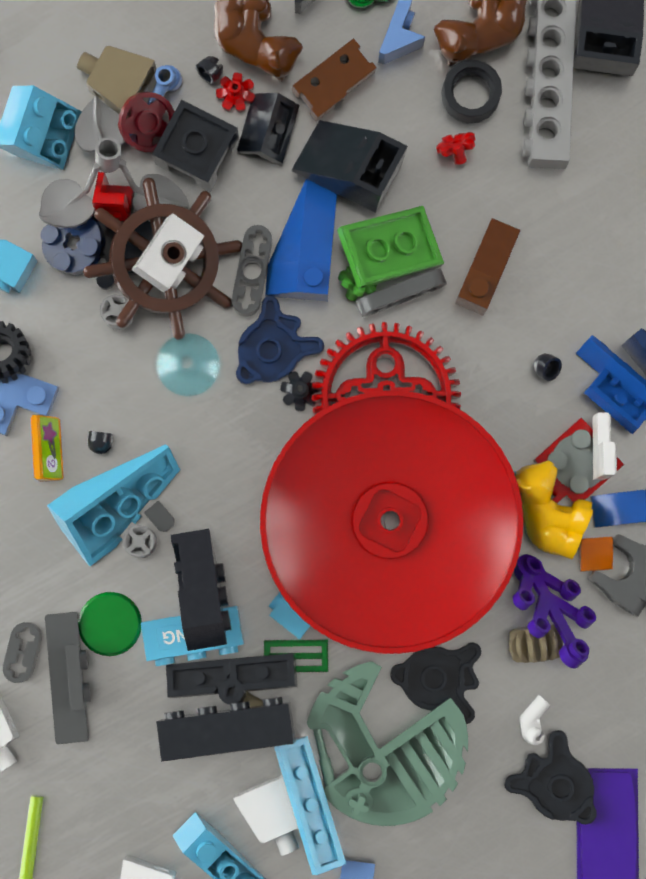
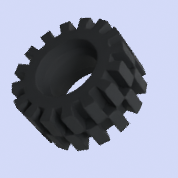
M0 321V344L7 343L12 347L10 356L0 361V380L4 384L8 383L7 377L11 376L13 381L18 379L16 375L18 371L21 374L26 372L24 364L30 365L31 360L29 356L32 355L22 331L19 328L16 329L12 323H8L6 326L4 321Z

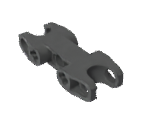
M618 534L613 539V545L627 556L629 561L627 574L620 580H614L595 570L592 571L588 579L612 603L631 615L638 617L646 606V545Z

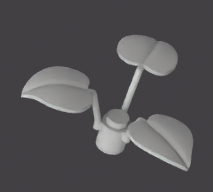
M95 97L83 109L75 125V140L78 146L85 152H95V163L93 164L87 184L83 190L77 182L70 179H59L49 184L41 198L39 218L46 224L58 228H73L86 223L95 211L92 204L93 199L86 194L90 192L97 173L100 170L105 173H111L118 168H121L131 189L137 193L132 201L135 212L147 207L143 181L148 177L155 181L159 204H172L188 209L189 203L183 191L165 176L147 174L142 177L140 187L135 184L126 167V161L121 159V146L125 140L118 128L119 115L107 107L98 97Z

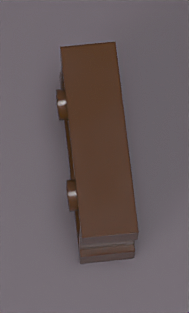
M354 38L292 85L291 91L298 99L302 98L310 109V115L316 122L333 110L336 103L339 101L343 102L349 92L373 75L377 69L374 63H369L360 52V45Z

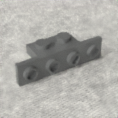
M77 612L48 614L45 616L55 742L56 744L88 741L85 703L91 702L89 682L83 683L82 670L88 669L86 650H80Z

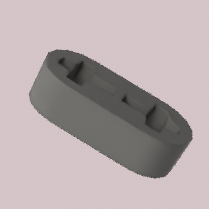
M23 622L17 624L11 632L3 663V674L8 681L22 683L27 681L34 672L42 641L41 630L36 624ZM28 627L30 628V634L34 635L35 638L34 641L27 642L25 651L21 650L23 639L18 638L19 632H25ZM20 654L24 655L22 666L27 667L26 673H20L17 678L15 677V671L10 669V666L17 663Z

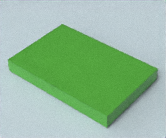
M424 206L344 225L337 229L358 289L438 268L444 264Z

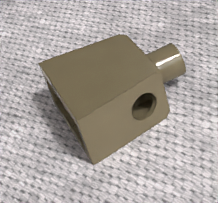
M106 46L99 58L84 52L77 64V69L89 75L86 82L89 92L98 97L119 115L123 105L131 96L146 92L157 70L154 60L112 46ZM129 109L126 118L131 116V109Z

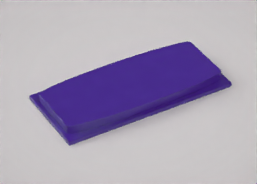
M587 768L594 784L593 804L596 809V818L592 823L586 825L576 821L577 879H639L638 769Z

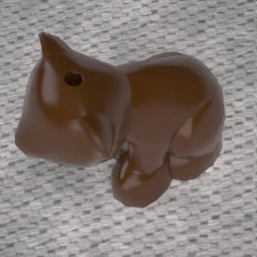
M269 0L216 1L214 3V33L219 46L226 53L245 63L257 66L282 82L284 77L292 71L303 46L295 37H265L261 30L262 22L267 21L271 17V3L268 2Z
M469 0V5L474 10H477V18L473 23L460 20H442L435 25L433 30L438 39L441 53L448 61V66L450 67L473 55L491 52L514 42L523 29L527 0Z

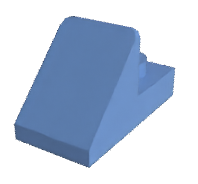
M412 0L398 1L379 52L378 63H389L424 46L425 36L409 31L415 16V12L411 11Z

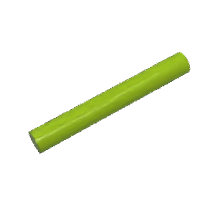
M31 795L19 879H33L44 798L42 796Z

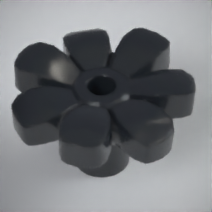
M296 371L288 374L290 382H282L280 386L281 392L287 393L283 397L284 404L290 406L295 403L296 411H304L306 403L310 406H315L317 402H312L311 396L314 393H319L320 390L312 388L314 383H311L313 375L307 371L301 377H299Z

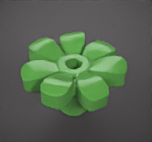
M347 266L345 271H340L338 280L342 281L341 285L345 289H348L345 294L347 299L356 301L358 296H363L364 292L369 295L376 291L377 284L358 289L350 266Z

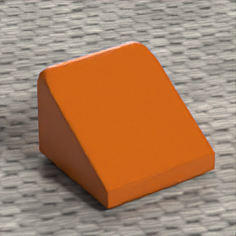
M613 537L584 538L581 540L578 547L580 572L613 569Z

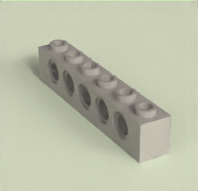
M529 0L530 6H535L534 17H530L528 36H533V47H529L527 53V66H532V77H527L526 96H531V108H526L524 125L525 127H530L529 138L524 139L523 157H528V167L566 169L570 161L576 0ZM553 8L558 12L559 16L550 17L544 10ZM552 38L557 42L558 46L548 47L543 42V39ZM551 68L556 72L557 76L548 78L542 73V69ZM550 98L554 101L556 107L546 108L541 104L540 100ZM542 128L552 130L554 138H543L539 130Z

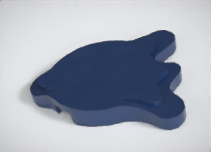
M266 296L262 300L259 318L247 327L238 342L239 365L236 370V377L244 385H250L255 382H278L293 372L304 358L320 355L324 351V342L319 337L298 336L297 331L301 327L300 318L283 314L278 300L273 296Z

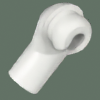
M539 695L520 716L522 737L527 743L532 745H539L544 741L545 734L541 729L540 717L551 706Z

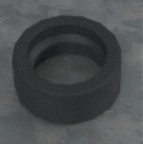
M464 60L454 65L446 74L442 87V103L447 112L456 120L467 124L479 123L489 118L497 109L502 94L501 79L496 70L489 64L479 60ZM465 75L481 77L490 88L488 101L478 109L462 107L454 97V85L459 78Z

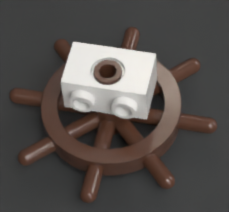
M148 177L143 181L147 207L136 211L124 222L103 208H98L95 211V218L114 231L115 235L110 247L109 262L86 266L83 269V275L86 278L113 276L118 289L129 300L116 319L118 327L125 328L140 307L154 313H168L173 337L176 340H182L185 337V329L181 310L196 304L204 296H207L224 309L232 306V299L214 287L213 283L218 272L219 256L241 252L242 242L234 240L216 243L211 230L200 218L212 198L208 191L201 192L189 210L177 205L159 204L155 181ZM149 220L153 234L151 242L135 231L139 225ZM127 241L143 252L140 257L125 259ZM203 259V269L200 276L185 266L188 261L193 263L195 260ZM134 271L143 278L138 287L133 283L128 272ZM184 280L193 288L187 294L178 298L176 288ZM153 286L164 292L165 299L155 298L148 294Z

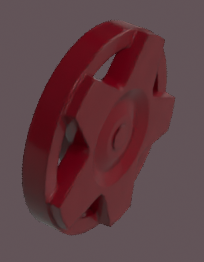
M141 92L131 96L123 105L118 122L119 131L125 142L136 150L153 152L157 144L152 145L154 137H161L168 125L163 120L165 111L167 110L169 121L175 112L170 102L165 97L152 92ZM149 97L155 98V100L151 102L149 105L143 99ZM129 109H131V116L126 118ZM129 134L136 135V143L130 138Z

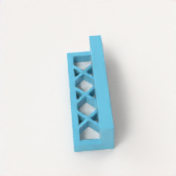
M308 736L297 737L294 744L274 746L312 875H319L346 865Z

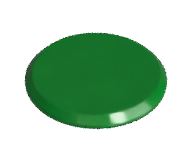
M116 592L98 594L86 602L79 614V635L83 643L96 654L102 656L123 654L134 646L140 636L142 622L140 611L136 604L123 594Z

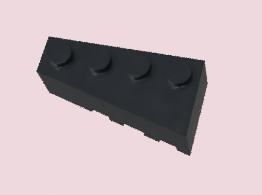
M282 697L262 699L263 705L250 707L249 701L232 703L228 710L217 711V706L197 708L196 714L185 715L184 710L164 713L165 718L156 721L161 762L294 744L296 738L291 702L283 703Z

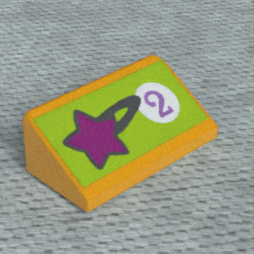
M32 415L31 434L34 478L40 482L60 481L64 477L60 419L52 416Z

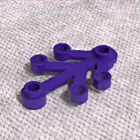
M529 554L521 555L514 569V574L520 581L518 591L512 597L514 605L520 610H527L535 602V596L531 591L533 587L538 595L533 619L528 623L530 634L536 638L544 637L551 629L550 623L547 620L549 615L564 642V645L559 650L562 662L570 668H579L588 659L589 647L582 639L575 638L563 614L574 620L581 628L587 629L596 621L595 612L587 606L578 609L563 600L573 601L581 593V588L576 581L567 579L563 582L546 572L538 558ZM548 587L559 592L563 599L551 593Z

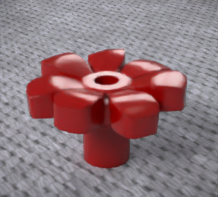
M238 72L233 74L232 80L227 76L220 79L219 82L222 88L216 89V98L219 100L225 99L222 102V108L229 112L235 106L237 112L245 111V102L250 104L255 98V94L250 92L254 89L253 81L247 79L243 82L242 73Z
M472 132L466 134L459 133L454 138L452 135H447L441 138L442 142L436 147L438 154L441 153L444 157L453 155L456 165L464 164L467 161L465 150L475 148V135Z

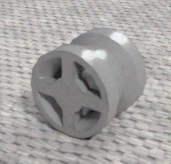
M110 295L100 305L102 319L108 327L115 330L127 328L134 319L133 316L125 328L117 326V318L114 317H118L128 302L122 295Z
M137 525L126 531L123 537V546L131 556L146 558L155 551L157 538L154 532L146 526Z

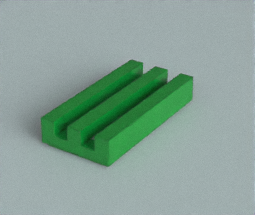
M264 640V656L288 654L270 653V647L322 646V652L294 653L296 659H322V665L296 666V672H328V640Z

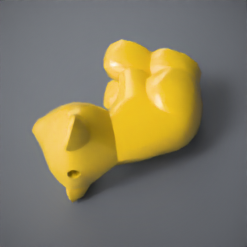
M549 460L520 468L519 471H516L515 477L521 495L523 522L527 536L539 550L572 560L590 522L593 512L591 509L592 502L578 499L572 506H562L554 502L551 496L558 469Z

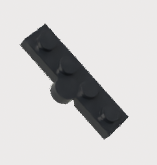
M294 653L168 664L166 665L167 697L180 698L219 694L222 702L230 705L243 702L248 691L297 687L296 657Z

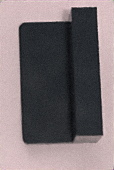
M255 93V98L250 103L237 151L241 154H258L274 164H283L300 105L280 93Z

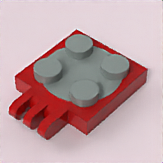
M582 417L533 460L536 464L549 460L558 469L552 492L554 496L552 500L556 503L564 497L572 504L578 499L586 500L609 479L593 480V430ZM617 457V471H618L622 466H624V464H623L622 461Z

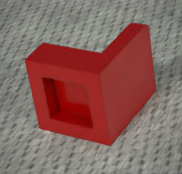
M98 172L92 204L95 211L98 208H103L120 221H125L131 214L135 192L130 186L109 185L105 172Z

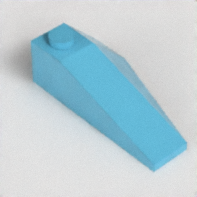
M165 444L72 487L48 504L47 507L59 528L84 561L91 566L117 547L122 541L120 535L131 522L136 524L141 518L139 512L149 500L156 499L180 471V468L170 448Z

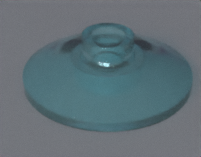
M186 333L182 340H176L172 337L162 346L157 357L156 366L158 376L167 389L178 395L194 396L205 392L213 385L219 373L220 362L216 349L207 339L197 334ZM184 358H191L193 360V365L190 368L182 367L181 362Z

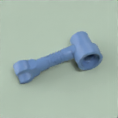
M171 65L159 67L155 72L156 85L152 93L164 97L166 91L173 92L177 90L182 84L180 71ZM170 72V79L163 82L164 74ZM149 97L147 104L149 105L155 98Z

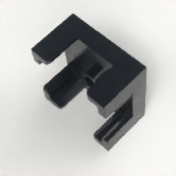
M181 99L152 153L154 162L165 170L169 171L171 166L194 178L199 187L211 192L217 181L216 172L228 149L233 151L239 140L238 127Z

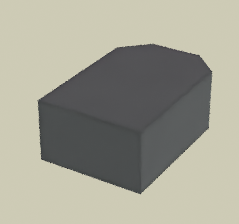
M157 501L144 512L160 532H168L174 526V517L160 501Z

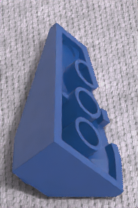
M308 179L305 180L268 263L265 296L328 302L337 202L336 193Z

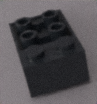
M580 0L574 41L573 68L633 76L640 64L644 25V0Z
M319 120L291 171L376 213L403 163L408 146L381 132Z

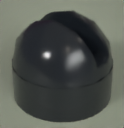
M213 56L202 59L196 65L198 74L211 85L223 74V65H217L219 59Z
M541 354L534 360L535 373L546 381H552L561 371V360L552 354Z
M88 431L87 444L89 449L96 454L106 453L112 446L114 434Z

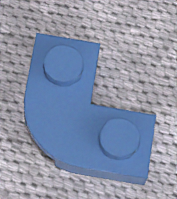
M16 374L18 379L13 381L11 376L7 377L8 383L3 384L0 380V434L8 435L18 407L42 416H49L59 387L24 374Z

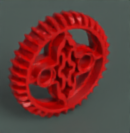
M382 322L381 332H376V327L372 323L369 324L370 334L365 335L362 327L357 328V335L359 337L357 339L350 332L346 333L347 345L338 339L335 345L340 351L337 353L330 348L327 350V355L333 359L331 362L321 359L320 365L327 370L326 372L316 370L315 376L322 379L323 383L314 382L312 384V388L320 390L321 394L312 395L311 400L312 402H321L322 405L314 407L313 414H317L332 403L346 399V397L350 396L352 390H356L357 395L385 389L409 392L420 389L421 394L438 398L460 409V404L451 402L452 399L461 397V392L451 391V388L459 386L460 381L459 379L449 380V376L456 373V368L445 369L444 366L450 362L451 358L449 356H445L441 360L438 358L443 351V347L439 346L432 351L430 349L434 342L432 337L424 344L420 341L424 332L419 331L416 338L410 336L411 326H407L403 334L399 333V323H395L393 332L387 331V323ZM379 343L380 347L372 351L367 359L366 378L348 379L340 384L336 393H332V383L341 364L358 349L370 344ZM389 344L405 345L421 354L433 367L441 390L437 391L432 382L426 378L405 377L403 357L399 351L390 347ZM381 358H388L393 362L394 369L384 373L377 368L376 363ZM374 378L380 381L377 384V388H366L373 385ZM396 378L397 384L401 387H396L392 380Z

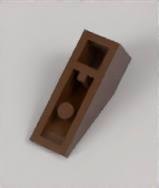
M494 218L491 219L455 304L484 316L521 231L520 229Z

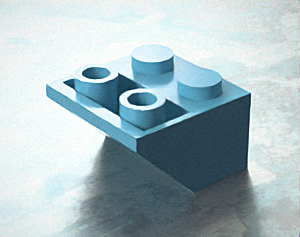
M34 85L12 86L0 122V148L17 157L63 170L75 136V125L82 111Z

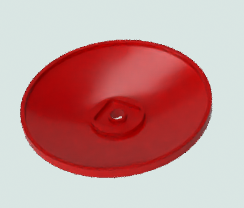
M399 390L367 392L336 402L318 412L306 421L282 448L269 473L262 496L260 510L261 542L266 564L281 595L290 607L315 630L338 643L362 651L381 654L417 652L445 643L464 633L476 624L500 598L511 579L521 550L523 536L522 500L516 477L504 452L494 438L467 413L452 404L421 393ZM387 511H393L399 516V524L391 530L385 529L381 525V517Z

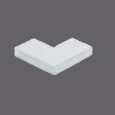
M597 413L593 416V480H605L617 473V446L615 442H611V414Z

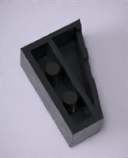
M208 528L171 535V543L176 558L174 567L175 573L178 574V598L187 650L191 651L226 645V631L232 630L229 610L223 611V606H229L226 586H220V583L226 582L223 563L217 564L210 530Z

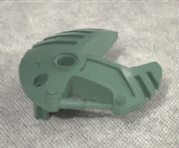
M370 661L344 671L343 674L349 677L344 680L335 678L327 685L333 689L329 693H320L311 709L307 725L314 732L327 800L343 814L363 823L378 826L403 825L432 813L431 806L437 802L441 806L447 800L444 794L448 788L452 792L458 785L455 780L456 774L459 770L462 775L466 765L462 758V751L464 746L468 752L467 725L463 713L454 701L449 698L382 748H378L360 714L382 668ZM321 729L329 732L349 766L348 769L336 778L330 757L327 755ZM368 763H377L381 767V774L377 779L370 780L363 775V768Z

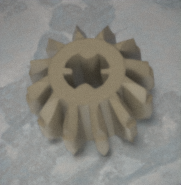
M554 624L550 625V631L542 638L532 636L528 626L518 627L510 631L508 643L513 660L518 663H535L559 658V650L564 645V642Z

